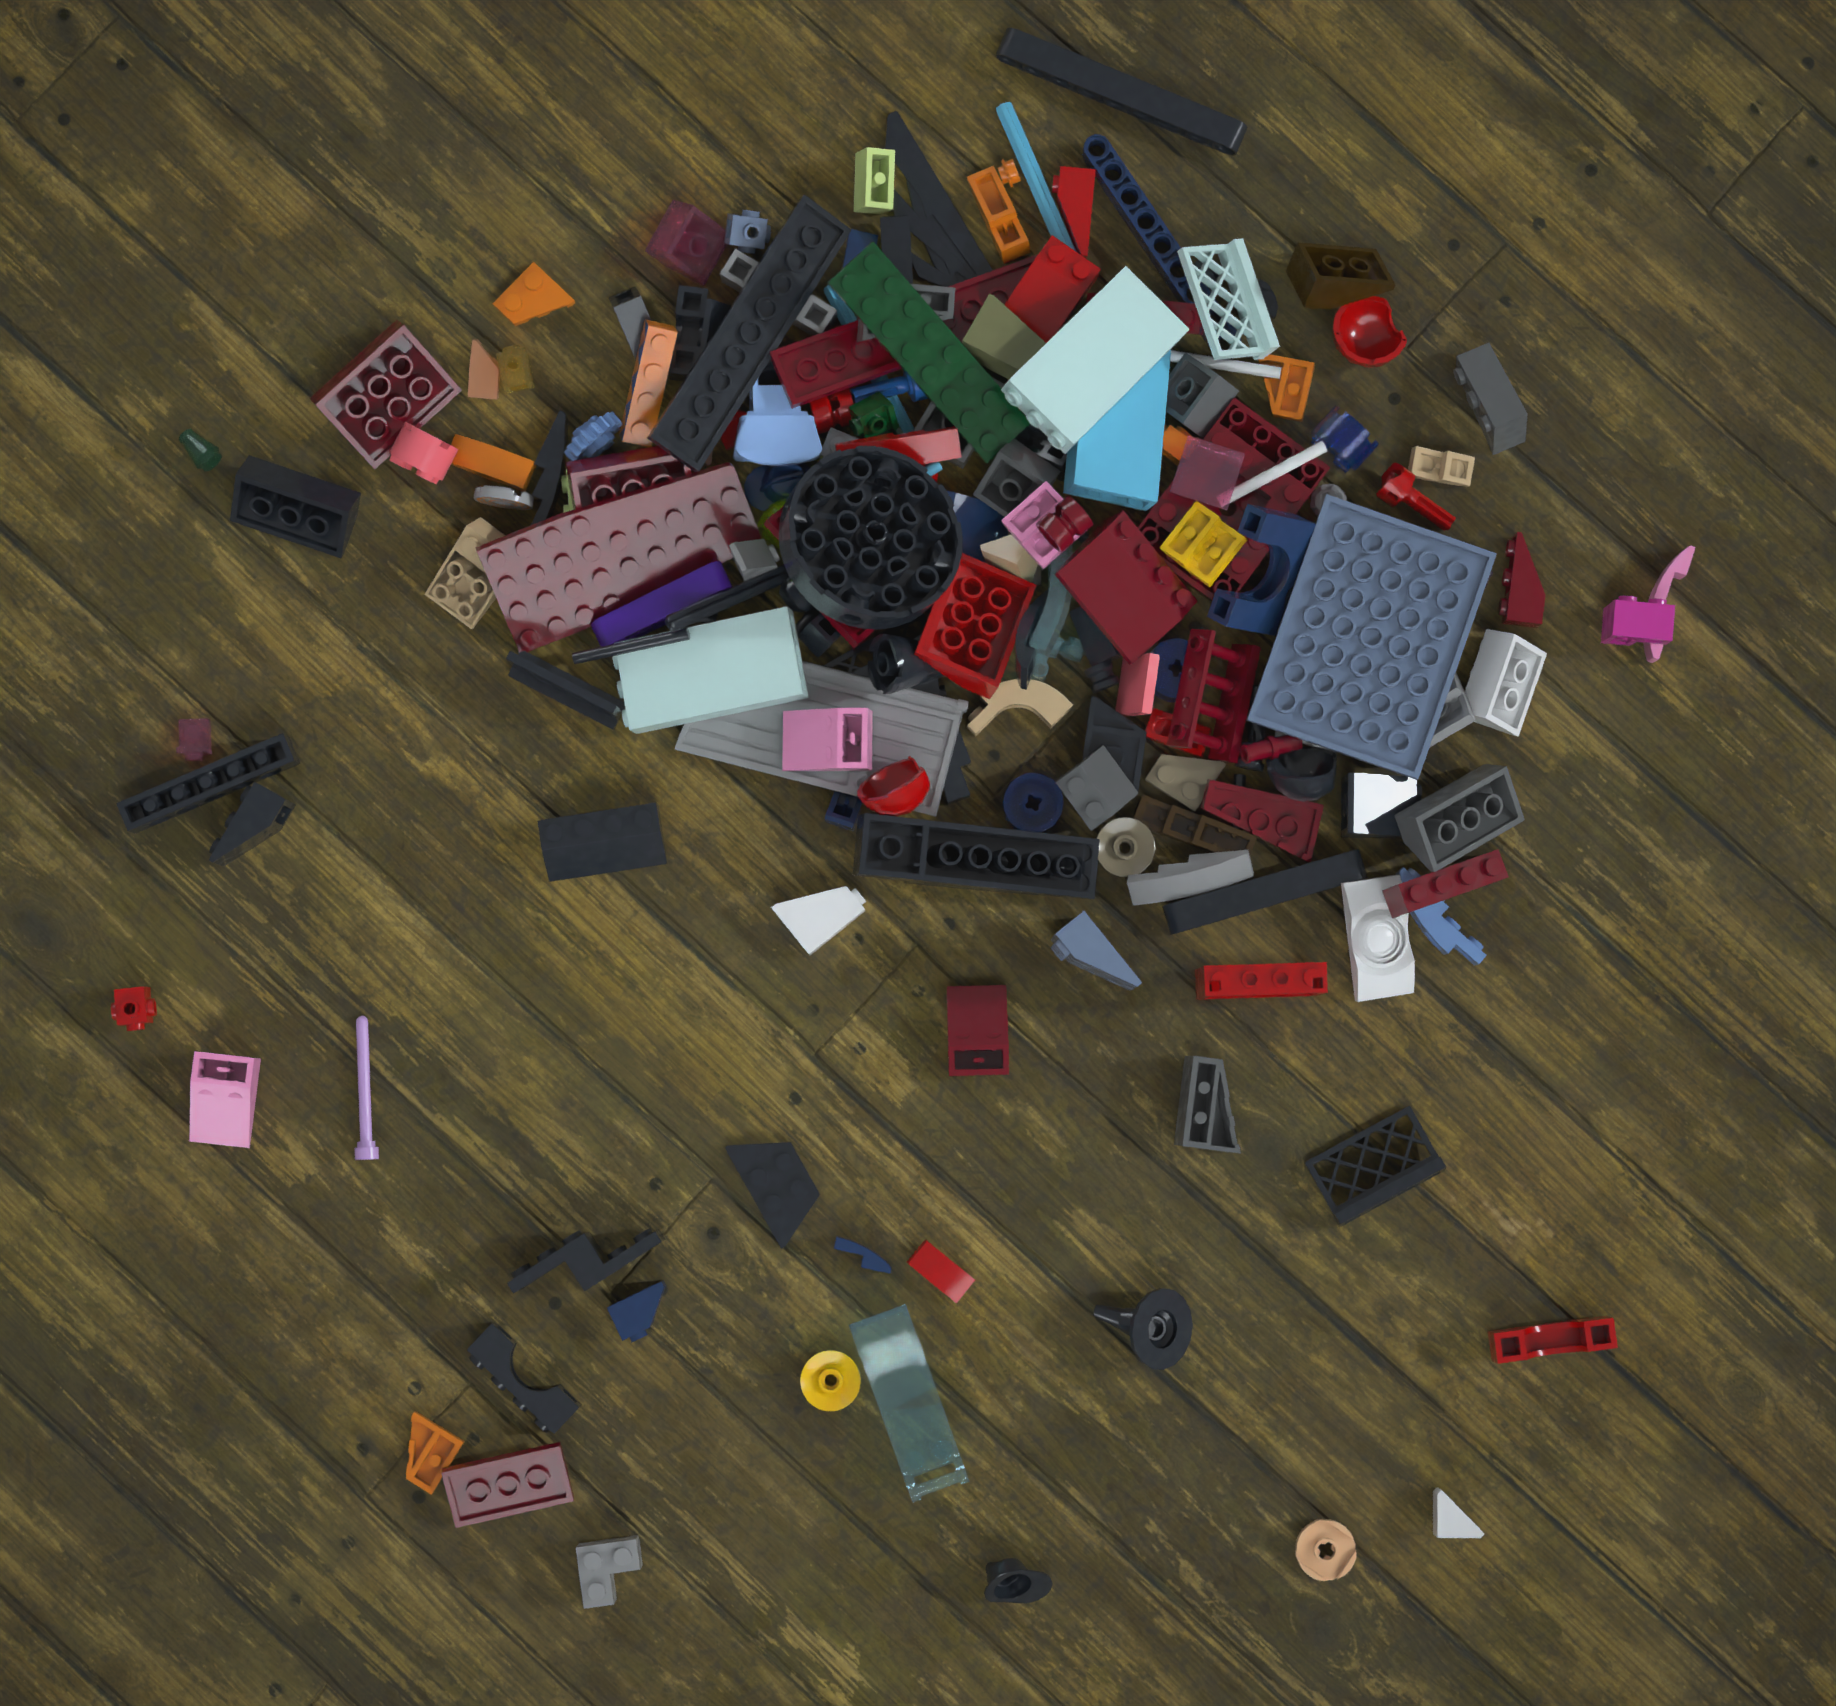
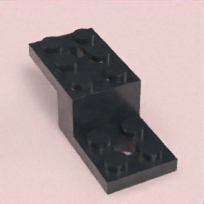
M649 1228L633 1238L635 1244L627 1249L624 1244L609 1253L607 1256L610 1261H608L590 1231L582 1234L579 1230L562 1240L564 1247L558 1251L554 1246L537 1256L536 1258L539 1263L533 1267L528 1263L512 1272L510 1275L513 1280L509 1281L507 1285L513 1293H516L563 1262H566L583 1290L586 1291L666 1239L660 1229L652 1232Z

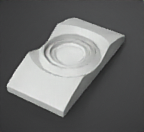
M1400 875L1341 883L1356 1002L1414 993L1415 960L1408 935L1409 913L1392 919L1382 892L1384 889L1402 883Z

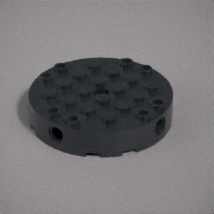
M857 446L855 449L838 450L828 454L803 475L783 506L779 523V546L783 563L792 582L805 599L816 609L828 617L849 626L863 629H887L916 619L928 610L948 589L961 561L963 549L961 523L957 521L953 510L955 505L942 484L938 485L926 473L928 469L914 459L894 450L876 446Z

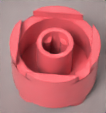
M405 422L389 452L391 454L389 460L410 471L413 467L417 468L416 475L437 485L439 480L443 481L459 449Z

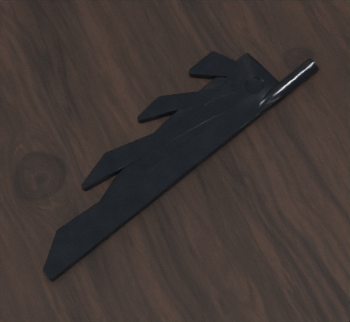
M898 111L890 113L887 118L885 149L895 150V164L906 178L912 205L911 208L894 189L895 216H910V232L925 245L934 265L933 267L911 253L912 264L918 277L937 286L949 287L993 271Z

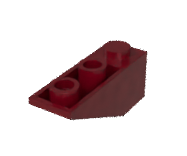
M1517 532L1512 536V539H1508L1506 544L1505 556L1510 557L1509 567L1508 569L1504 568L1502 575V586H1506L1505 598H1500L1498 615H1502V624L1538 628L1542 625L1546 595L1522 532Z

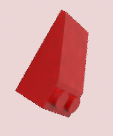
M1052 235L1005 303V306L1047 343L1064 326L1095 283L1101 269Z

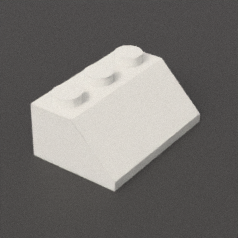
M1486 629L1465 690L1476 719L1474 722L1519 737L1547 653L1516 634Z

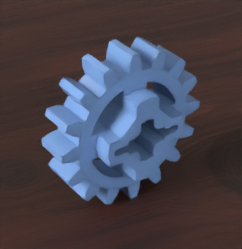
M613 411L607 412L603 417L592 416L572 433L574 435L571 438L573 442L567 445V449L564 451L565 455L570 461L599 456L614 444V434L620 430L619 427L622 426L621 420Z

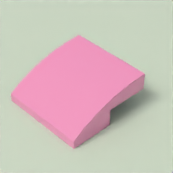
M1047 481L1001 520L1013 537L1042 569L1047 567L1061 554L1044 538L1036 526V523L1048 512L1054 514L1055 506L1063 500ZM1074 535V542H1075L1080 536Z

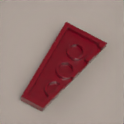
M1207 779L1201 805L1202 809L1311 863L1323 812V804L1309 801L1302 802L1278 794Z

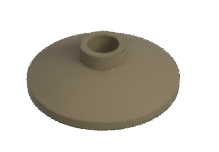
M1128 817L1114 819L1107 823L1097 836V839H1100L1098 861L1105 870L1113 875L1128 877V875L1140 874L1153 860L1155 854L1154 837L1149 828L1139 820ZM1121 843L1129 844L1130 851L1128 853L1120 852L1119 845Z

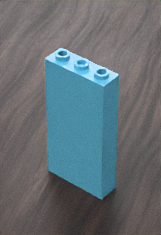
M1171 349L1067 452L1063 493L1147 511L1158 502Z

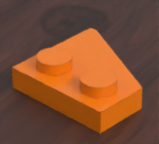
M533 262L500 295L493 305L514 326L528 322L534 317L546 316L551 311L566 306L567 308L575 304V300Z
M1271 354L1264 359H1259L1260 364L1282 367L1280 379L1263 377L1273 417L1302 422L1315 363Z
M415 1411L411 1416L412 1427L406 1479L432 1495L442 1480V1468L451 1465L465 1441Z

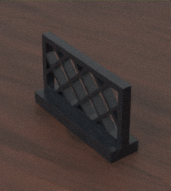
M509 651L506 660L512 665L508 674L510 678L615 730L622 716V710L626 709L624 701L526 651L520 652L519 655Z
M1410 1106L1304 1163L1334 1215L1339 1228L1444 1172L1446 1169V1165L1442 1158L1438 1156ZM1406 1115L1413 1125L1410 1137L1393 1132L1396 1121ZM1392 1123L1390 1131L1382 1129ZM1415 1131L1418 1133L1420 1139L1414 1138ZM1374 1132L1388 1135L1384 1151L1367 1146L1369 1136ZM1392 1136L1409 1141L1405 1157L1387 1152ZM1365 1138L1364 1145L1356 1143ZM1412 1142L1424 1145L1430 1156L1422 1161L1408 1158ZM1349 1146L1362 1149L1358 1165L1341 1160L1343 1149ZM1365 1150L1383 1155L1379 1171L1361 1166ZM1339 1152L1337 1159L1330 1157ZM1386 1156L1403 1161L1400 1173L1393 1176L1382 1172ZM1323 1160L1336 1163L1332 1179L1319 1176L1313 1165ZM1406 1163L1414 1164L1413 1166L1405 1169ZM1339 1165L1357 1169L1352 1185L1335 1181ZM1359 1171L1377 1175L1374 1187L1366 1190L1355 1186ZM1380 1176L1387 1178V1180L1378 1184ZM1323 1182L1330 1183L1328 1191ZM1333 1185L1351 1190L1348 1201L1337 1207L1330 1196ZM1354 1191H1357V1192H1360V1193H1361V1194L1355 1196L1354 1198H1352Z

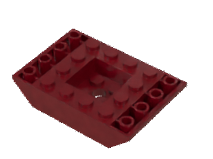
M1233 398L1159 498L1158 502L1139 525L1138 529L1179 578L1211 601H1213L1217 589L1239 593L1270 551L1268 544L1256 542L1244 536L1246 538L1245 544L1211 587H1208L1160 549V546L1196 501L1221 518V521L1236 531L1239 529L1247 504L1297 514L1328 472L1330 466L1316 457L1233 501L1232 503L1236 509L1235 513L1231 516L1222 515L1216 500L1217 496L1305 450V448L1246 405Z

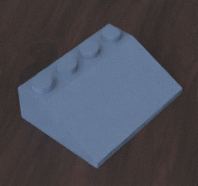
M1085 911L1059 930L1051 939L1053 945L1050 948L1060 961L1066 958L1070 964L1129 991L1142 983Z

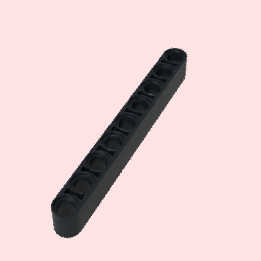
M1015 28L1006 29L995 54L998 60L1007 65L1227 155H1237L1248 128L1240 120Z

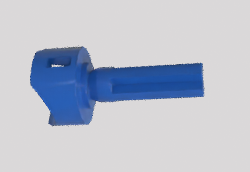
M904 370L903 376L850 389L853 403H857L878 391L886 398L907 392L913 402L929 399Z

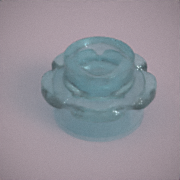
M1068 637V640H1061L1059 654L1074 662H1080L1083 655H1086L1081 640L1074 637Z

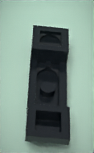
M1051 587L1042 593L1028 607L1019 623L1015 644V671L1021 689L1027 690L1035 669V648L1031 647L1038 627L1050 629L1058 610L1057 587Z

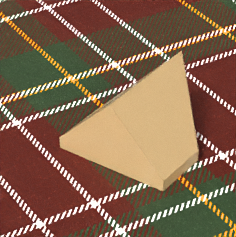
M1012 534L980 545L987 564L1031 583L1033 582L1038 564Z

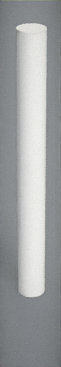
M1171 350L1170 362L1178 363L1185 352ZM1188 353L1208 368L1280 379L1282 367L1231 359L1214 360L1212 356Z
M1320 441L1216 497L1218 504L1222 508L1327 452L1326 446L1323 441Z

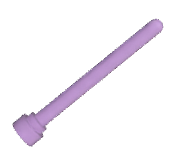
M359 1016L356 1019L360 1142H357V1148H354L355 1160L379 1159V1147H376L375 1141H372L368 1019L365 1016Z

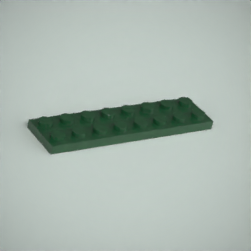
M874 242L868 244L827 282L951 425L958 428V433L985 463H988L1007 443H1010L1030 424L1019 408L1007 401L999 385Z

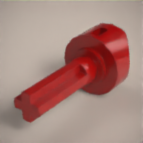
M1394 462L1381 476L1382 488L1376 493L1377 497L1391 507L1396 506L1403 500L1404 503L1442 530L1448 531L1456 518L1412 487L1415 474L1399 463Z

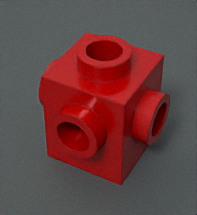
M150 987L114 989L115 1002L111 1003V1015L113 1020H117V1026H126L127 1031L144 1030L145 1024L153 1023V1016L157 1015V1005L155 998H151Z

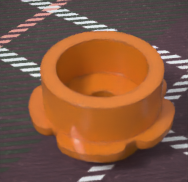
M1002 159L1003 166L998 167L1003 184L1009 183L1010 187H1013V184L1021 181L1014 160L1004 161Z

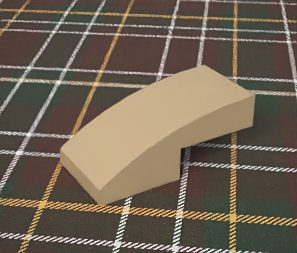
M1414 446L1411 449L1408 470L1415 474L1417 479L1469 487L1475 457L1451 451L1440 452Z

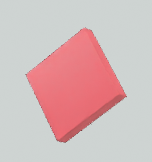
M1143 654L1130 665L1123 658L1115 710L1124 717L1152 713L1160 660L1158 654Z

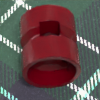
M1068 495L1055 506L1054 514L1048 512L1036 523L1040 533L1060 553L1074 542V535L1081 536L1093 525L1091 518L1085 510Z

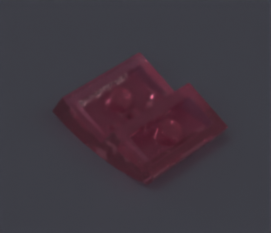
M1188 435L1170 492L1227 511L1245 453Z

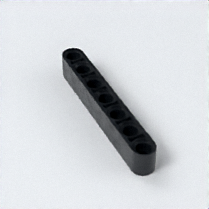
M1356 849L1162 906L1170 935L1339 887L1341 883L1368 878L1360 849Z

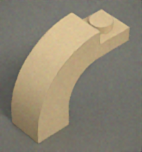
M1017 679L1008 680L1000 683L990 699L980 696V700L986 707L983 709L979 706L969 715L967 719L970 723L967 725V729L976 737L999 713L1010 708H1024L1032 711L1051 729L1072 709L1073 704L1062 693L1046 683L1031 679L1027 690L1020 688Z

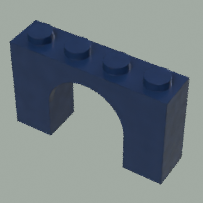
M1247 504L1237 532L1256 542L1268 544L1270 562L1267 572L1260 583L1247 592L1237 593L1217 589L1207 617L1226 627L1275 636L1285 610V597L1288 590L1295 583L1316 524L1296 514Z

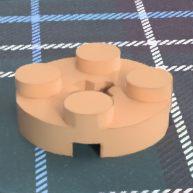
M1316 1519L1312 1523L1307 1524L1299 1533L1295 1543V1556L1300 1567L1310 1577L1319 1581L1334 1580L1345 1576L1353 1567L1356 1560L1355 1542L1351 1532L1341 1523L1331 1519ZM1327 1542L1332 1543L1330 1549L1333 1551V1555L1331 1557L1329 1555H1325L1323 1558L1319 1557L1320 1550L1318 1546L1320 1544L1325 1545Z

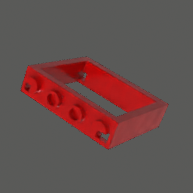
M1327 962L1202 966L1195 970L1196 1000L1306 997L1328 993Z

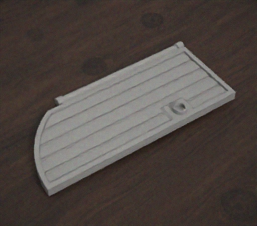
M802 661L809 698L684 724L675 746V750L853 796H857L859 786L870 775L883 767L911 756V758L913 757L916 760L919 768L923 767L930 781V790L923 803L913 811L936 817L963 712L966 713L969 702L912 688L892 694H882L883 691H877L868 677ZM826 708H869L872 710V771H782L783 711Z

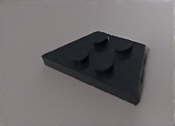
M1091 696L1082 760L1104 745L1138 791L1147 732L1097 697Z
M791 1142L726 1146L725 1149L782 1249L787 1245L819 1197L818 1189Z

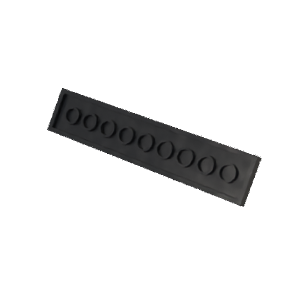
M805 194L800 197L647 439L695 473L700 471L771 358L770 351L777 349L852 229Z

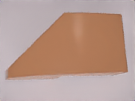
M473 339L469 367L468 397L497 400L499 398L500 381L499 363L494 357L490 356L478 339Z

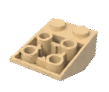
M481 517L466 525L425 593L427 597L470 629L476 626L496 599L475 547L505 536Z

